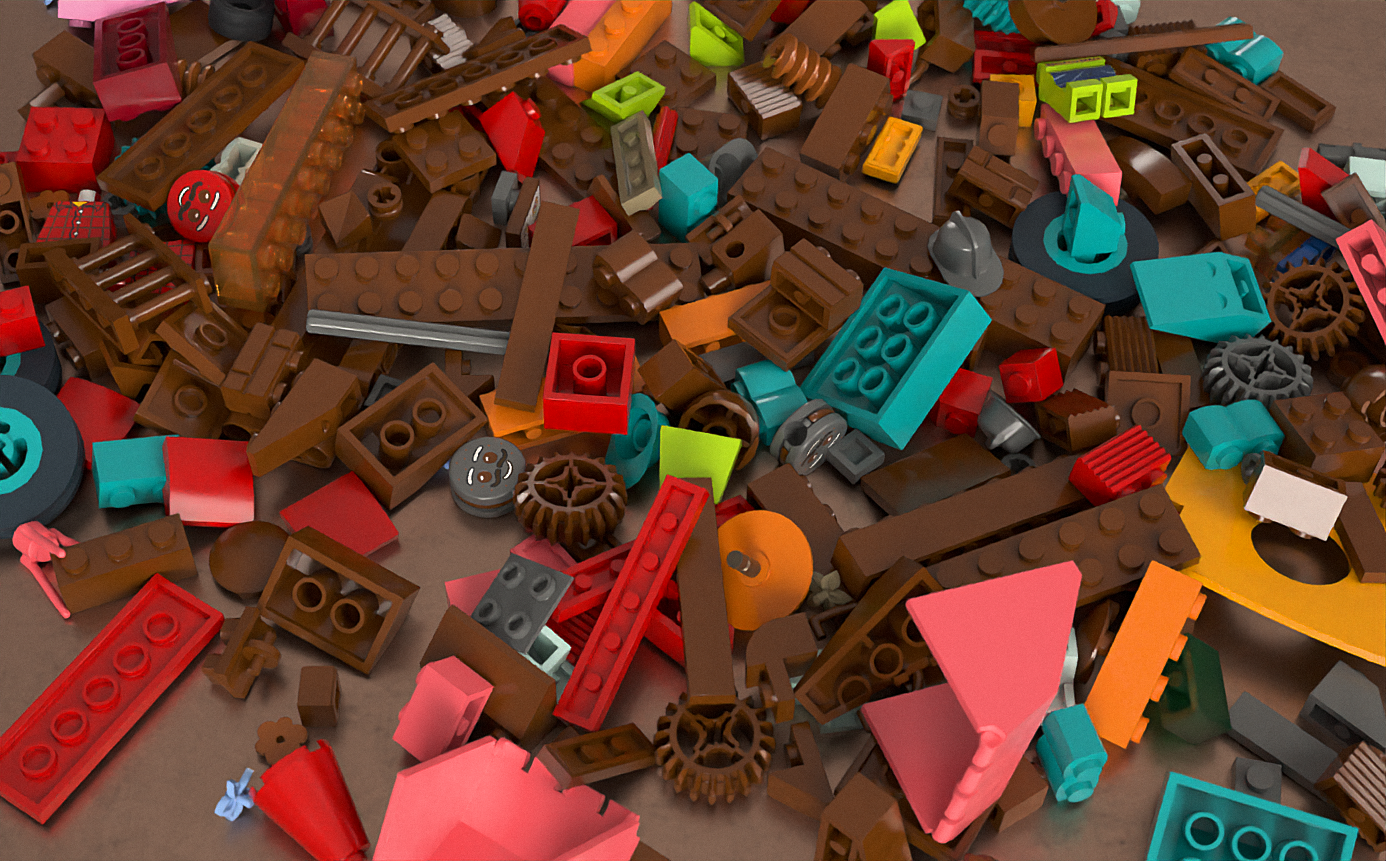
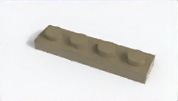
M641 110L611 127L620 202L628 216L639 210H647L658 200L662 199L651 125L648 117Z

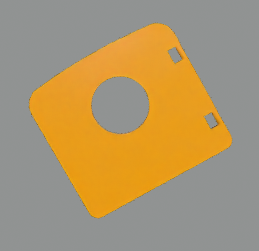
M1189 446L1168 481L1165 490L1176 510L1180 512V517L1199 550L1201 559L1199 564L1177 572L1202 582L1203 586L1272 620L1364 658L1368 662H1374L1386 667V583L1359 582L1334 526L1329 536L1342 548L1349 563V574L1343 580L1328 585H1311L1287 578L1272 569L1261 559L1252 543L1251 531L1261 521L1251 517L1243 507V492L1246 484L1241 473L1242 462L1230 469H1206ZM1373 473L1369 482L1362 484L1386 531V509L1380 507L1383 498L1373 495L1376 488L1373 485V481L1377 475Z

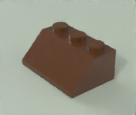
M307 526L289 535L256 607L260 610L261 616L368 675L402 627L421 587L316 529Z
M452 604L446 610L419 663L420 670L429 662H436L451 656L458 658L494 686L475 727H479L488 736L490 735L495 738L496 743L500 738L504 737L531 753L558 725V719L553 715L557 705L556 680Z

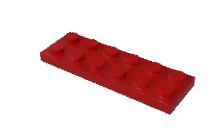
M156 573L0 737V796L41 824H44L220 631L225 621L224 614Z

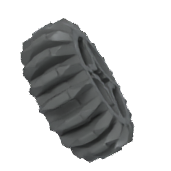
M1247 333L1242 339L1231 335L1228 341H1219L1218 345L1211 349L1210 354L1207 355L1201 373L1204 380L1203 390L1210 393V404L1227 407L1243 400H1258L1267 411H1269L1273 400L1311 396L1314 380L1310 374L1311 367L1304 364V356L1293 354V346L1283 347L1279 345L1278 339L1271 342L1265 340L1263 335L1256 339Z

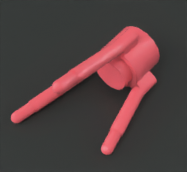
M39 521L24 523L17 528L13 535V545L23 553L20 562L32 572L62 617L69 618L71 615L70 611L38 563L39 561L47 562L51 560L49 552L59 558H64L66 552L59 547V544L68 547L81 542L63 535L56 528L48 529Z

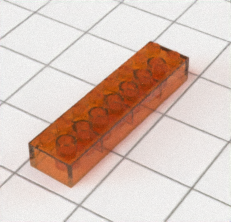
M313 50L208 245L218 304L264 312L271 297L275 298L278 295L283 272L290 270L293 262V253L297 245L303 244L306 227L310 219L314 220L316 218L319 201L322 195H327L333 172L340 169L342 154L346 147H351L354 130L357 124L361 125L364 120L365 107L360 102L363 79L362 74L357 71L356 57Z

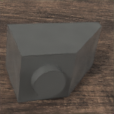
M1339 660L1310 693L1299 716L1343 748L1363 740L1367 745L1376 747L1386 755V717L1379 689L1361 671L1351 668Z

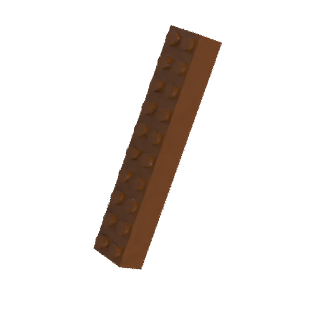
M766 146L727 192V203L740 194L752 212L759 209L782 232L785 252H789L791 247L803 238L815 247H823L829 252L835 263L845 270L851 269L857 273L864 284L863 290L865 291L869 290L884 267L947 284L927 248L929 238L940 227ZM997 254L1004 270L1002 284L995 292L987 296L975 297L992 319L988 325L984 349L1007 359L1023 349L1056 347L1063 384H1065L1092 344L1094 332L1099 330L1106 305Z

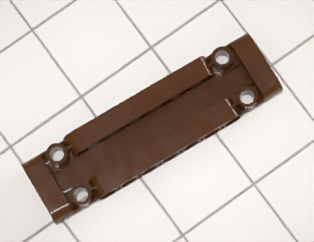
M425 118L423 120L415 122L414 127H417L431 120ZM476 130L497 156V152L487 133ZM392 132L389 139L380 142L376 146V164L372 170L363 169L350 191L354 190L369 213L373 234L337 249L328 233L325 232L313 254L454 250L462 213L471 215L473 205L480 199V186L490 167L430 193L393 149L392 137L400 133ZM381 182H390L400 188L403 211L398 217L393 220L383 221L374 218L370 214L367 193L373 185ZM304 268L271 326H274L276 330L281 328L296 332L301 336L304 351L307 352L305 370L313 359L316 358L358 376L363 400L349 418L351 420L359 414L380 374L388 375L404 344L309 334L306 330L308 308ZM297 375L294 376V378H293V380H292V382H291V384H290L291 389H292V387H293V383H294V380H295V378H296ZM230 410L222 424L221 430L230 440L249 441L256 432L262 430L268 420L254 417L250 413L246 415ZM337 433L291 460L317 468L330 467L336 457L335 444Z

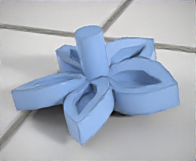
M246 768L239 782L233 779L227 780V791L218 802L214 813L233 822L241 813L243 805L248 808L253 806L254 803L249 798L250 788L247 787L253 770Z

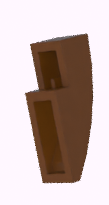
M1122 135L1105 141L1122 171L1120 188L1126 192L1131 200L1140 197L1155 215L1187 202L1193 182L1163 154L1147 144Z

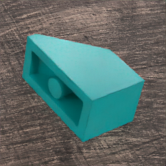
M1080 174L1071 176L1062 225L1070 256L1116 252L1119 237L1125 234L1123 213L1117 212L1113 197Z

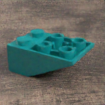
M1222 252L1136 261L1129 265L1150 329L1219 343V341H1228L1231 335L1242 339L1247 333L1253 338L1271 322L1250 260L1247 258Z

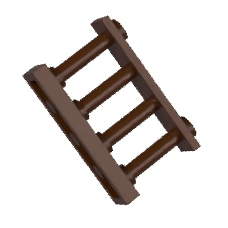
M333 0L309 36L304 35L301 39L289 32L281 43L296 58L302 59L307 65L368 101L404 87L431 47L445 55H448L451 50L441 39L444 34L434 25L425 22L422 26L378 0H351L364 9L336 51L331 50L329 55L321 51L323 48L321 43L350 0ZM379 16L391 23L362 67L358 66L356 70L348 67L350 62L347 59L375 18ZM405 31L416 37L418 41L389 83L385 82L383 86L375 83V73L402 33Z
M131 213L123 216L129 233L128 236L80 259L76 257L69 258L59 247L43 253L55 286L124 355L139 348L134 331L139 329V324L189 299L205 314L213 311L208 294L212 293V288L205 274L202 271L196 272L155 236L148 223L142 224ZM134 250L140 253L95 276L92 273L86 274ZM152 266L158 270L117 291H103ZM169 283L176 286L131 310L128 307L121 308Z

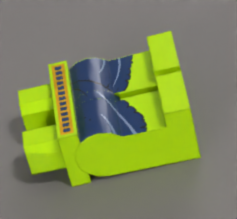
M1101 56L1038 63L1036 82L1039 84L1038 98L1042 102H1047L1049 106L1069 123L1100 119V116L1109 118L1134 114L1138 79L1131 74L1117 76L1112 66L1105 65V59Z

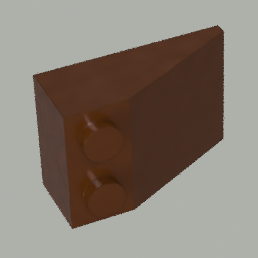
M432 362L339 427L336 435L335 454L390 511L420 489L453 456L459 447L467 443L487 423L488 417Z

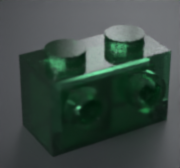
M1187 632L1182 634L1187 636L1188 639L1177 662L1168 658L1161 675L1168 677L1169 680L1159 699L1162 727L1196 745L1232 730L1219 651Z

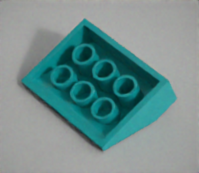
M884 267L862 298L859 309L850 315L804 380L800 389L808 402L814 399L826 401L835 413H838L846 420L848 426L854 429L857 428L864 435L875 441L903 450L992 319L968 290Z
M1166 771L1143 861H1350L1359 828L1179 773Z

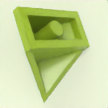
M894 0L874 14L872 40L913 39L915 41L914 50L926 43L908 0Z
M693 1L689 4L687 14L689 56L703 66H740L743 64V37L697 2Z
M637 71L594 91L592 97L580 103L617 124L641 110L648 117L664 95L666 87Z

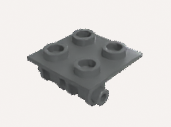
M511 553L470 617L514 650L526 655L574 578Z

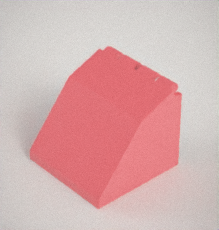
M1073 560L911 598L906 602L905 606L948 683L862 705L861 712L925 834L932 832V837L937 842L946 843L949 840L952 841L1001 796L1058 692L1082 574Z
M489 735L398 772L372 861H629L641 839L636 835L640 816L613 800L609 801L604 815L599 814L605 801L603 794L585 784L567 790L563 789L536 756L529 772L524 770L529 762L530 752L504 737L500 738L496 743V739Z

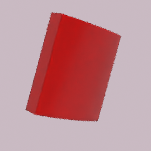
M974 30L976 49L972 57L973 82L989 81L990 74L1033 75L1035 87H1039V84L1036 82L1037 65L1040 62L1030 61L1029 51L1031 46H1036L1037 44L1029 41L1019 33H1009L1006 35L1003 32Z
M70 376L56 395L69 411L80 430L85 448V467L92 470V443L124 440L137 424L132 419L140 404L96 383Z
M166 436L162 445L167 479L163 488L166 517L179 513L183 526L231 528L243 522L253 521V473L246 453L249 441Z
M353 471L279 512L291 534L310 526L365 557L394 541L399 536V532L383 508Z

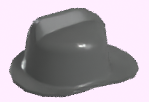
M736 138L730 140L715 152L698 159L703 166L718 178L717 207L719 209L727 204V192L758 157L754 146L746 139Z
M954 211L950 219L929 238L928 251L948 285L968 290L974 297L987 296L995 292L1002 284L1004 270L1001 261L991 245V238L987 227L975 218L965 217L959 211Z
M988 391L990 398L977 420L978 426L987 436L984 443L987 448L993 449L998 446L1008 453L1016 454L1034 440L1041 439L1035 428L1010 403H1006V400L995 391Z

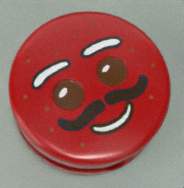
M193 170L180 176L172 185L167 198V213L173 228L182 237L194 242H222L232 237L240 229L246 214V201L238 183L227 174L218 171Z

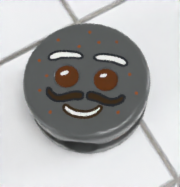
M823 399L811 400L794 411L780 426L772 439L770 454L782 465L791 464L799 475H808L826 461L827 450L844 438L847 431V422L841 415L835 413L832 407Z
M497 437L476 438L459 447L449 463L451 493L456 504L465 512L484 518L502 516L514 510L513 491H515V485L518 482V474L526 471V462L521 451L511 442Z

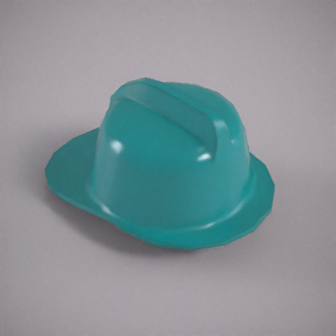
M641 393L632 394L628 434H612L605 458L606 465H615L617 473L623 475L625 489L635 485L644 475L647 468L652 467L660 460L661 425L671 427L667 416L657 411L655 403L648 395Z

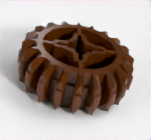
M1303 256L1301 260L1302 266L1294 268V265L1287 261L1286 273L1283 274L1280 271L1273 270L1272 277L1275 283L1263 281L1262 289L1265 294H1262L1271 322L1260 333L1264 336L1268 335V341L1273 342L1278 339L1279 345L1283 347L1293 346L1295 355L1305 356L1306 352H1310L1312 359L1318 361L1320 357L1319 351L1326 350L1327 354L1333 357L1335 355L1334 345L1338 344L1344 348L1349 346L1346 335L1358 337L1360 331L1356 324L1365 321V313L1361 309L1365 308L1366 302L1363 296L1360 295L1361 292L1356 281L1352 282L1354 277L1349 269L1341 272L1340 264L1337 261H1334L1326 268L1325 259L1321 256L1317 259L1315 265H1310L1308 258ZM1310 286L1306 289L1298 290L1302 287ZM1331 290L1336 292L1343 300L1340 314L1334 312L1332 306L1327 304L1329 302L1328 294ZM1282 304L1288 306L1289 312L1293 313L1291 316L1292 323L1289 328L1284 326L1278 319L1279 309ZM1315 328H1324V329L1319 330V331L1310 332L1311 330H1313V329H1315Z
M571 450L569 455L561 456L555 452L553 458L548 459L539 456L537 464H527L526 471L518 474V482L515 485V491H513V504L517 522L523 525L524 532L533 533L536 541L548 538L551 547L558 542L566 543L568 548L572 543L580 542L586 547L590 539L602 542L604 534H614L616 526L622 523L625 516L627 493L625 492L623 475L617 473L615 465H606L604 457L593 460L589 452L578 456L574 455Z
M736 687L735 702L729 704H688V694L682 691L679 696V705L669 702L665 708V716H659L656 729L658 732L653 735V746L657 748V751H655V763L657 766H663L662 777L664 781L675 779L674 789L677 793L690 788V798L693 802L699 798L700 794H706L711 806L716 802L717 795H724L727 802L731 804L736 790L747 797L751 793V783L761 786L764 781L765 772H769L773 766L772 755L776 751V741L774 740L775 738H772L774 726L772 722L766 721L767 713L764 707L754 708L752 695L742 700L738 699L739 692ZM738 730L744 733L750 743L751 749L748 753L741 750L740 743L735 740ZM682 734L689 738V744L693 747V755L689 759L678 745Z

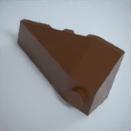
M902 555L870 587L793 688L796 699L821 725H824L868 702L871 695L892 684L898 686L908 681L909 675L917 670H921L928 665L932 667L938 665L905 605L908 599L945 590L924 566Z

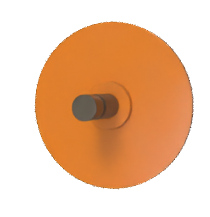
M749 511L726 521L717 531L728 623L735 629L756 631L763 624L771 620L792 615L804 602L810 589L813 574L812 552L804 533L790 519L772 511Z

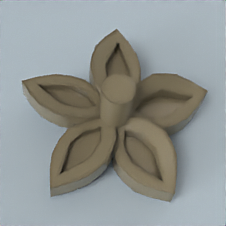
M837 570L826 576L813 572L809 587L813 593L808 598V605L818 607L823 604L824 610L836 606V604H845L852 600V598L845 592L837 589L840 585V577Z

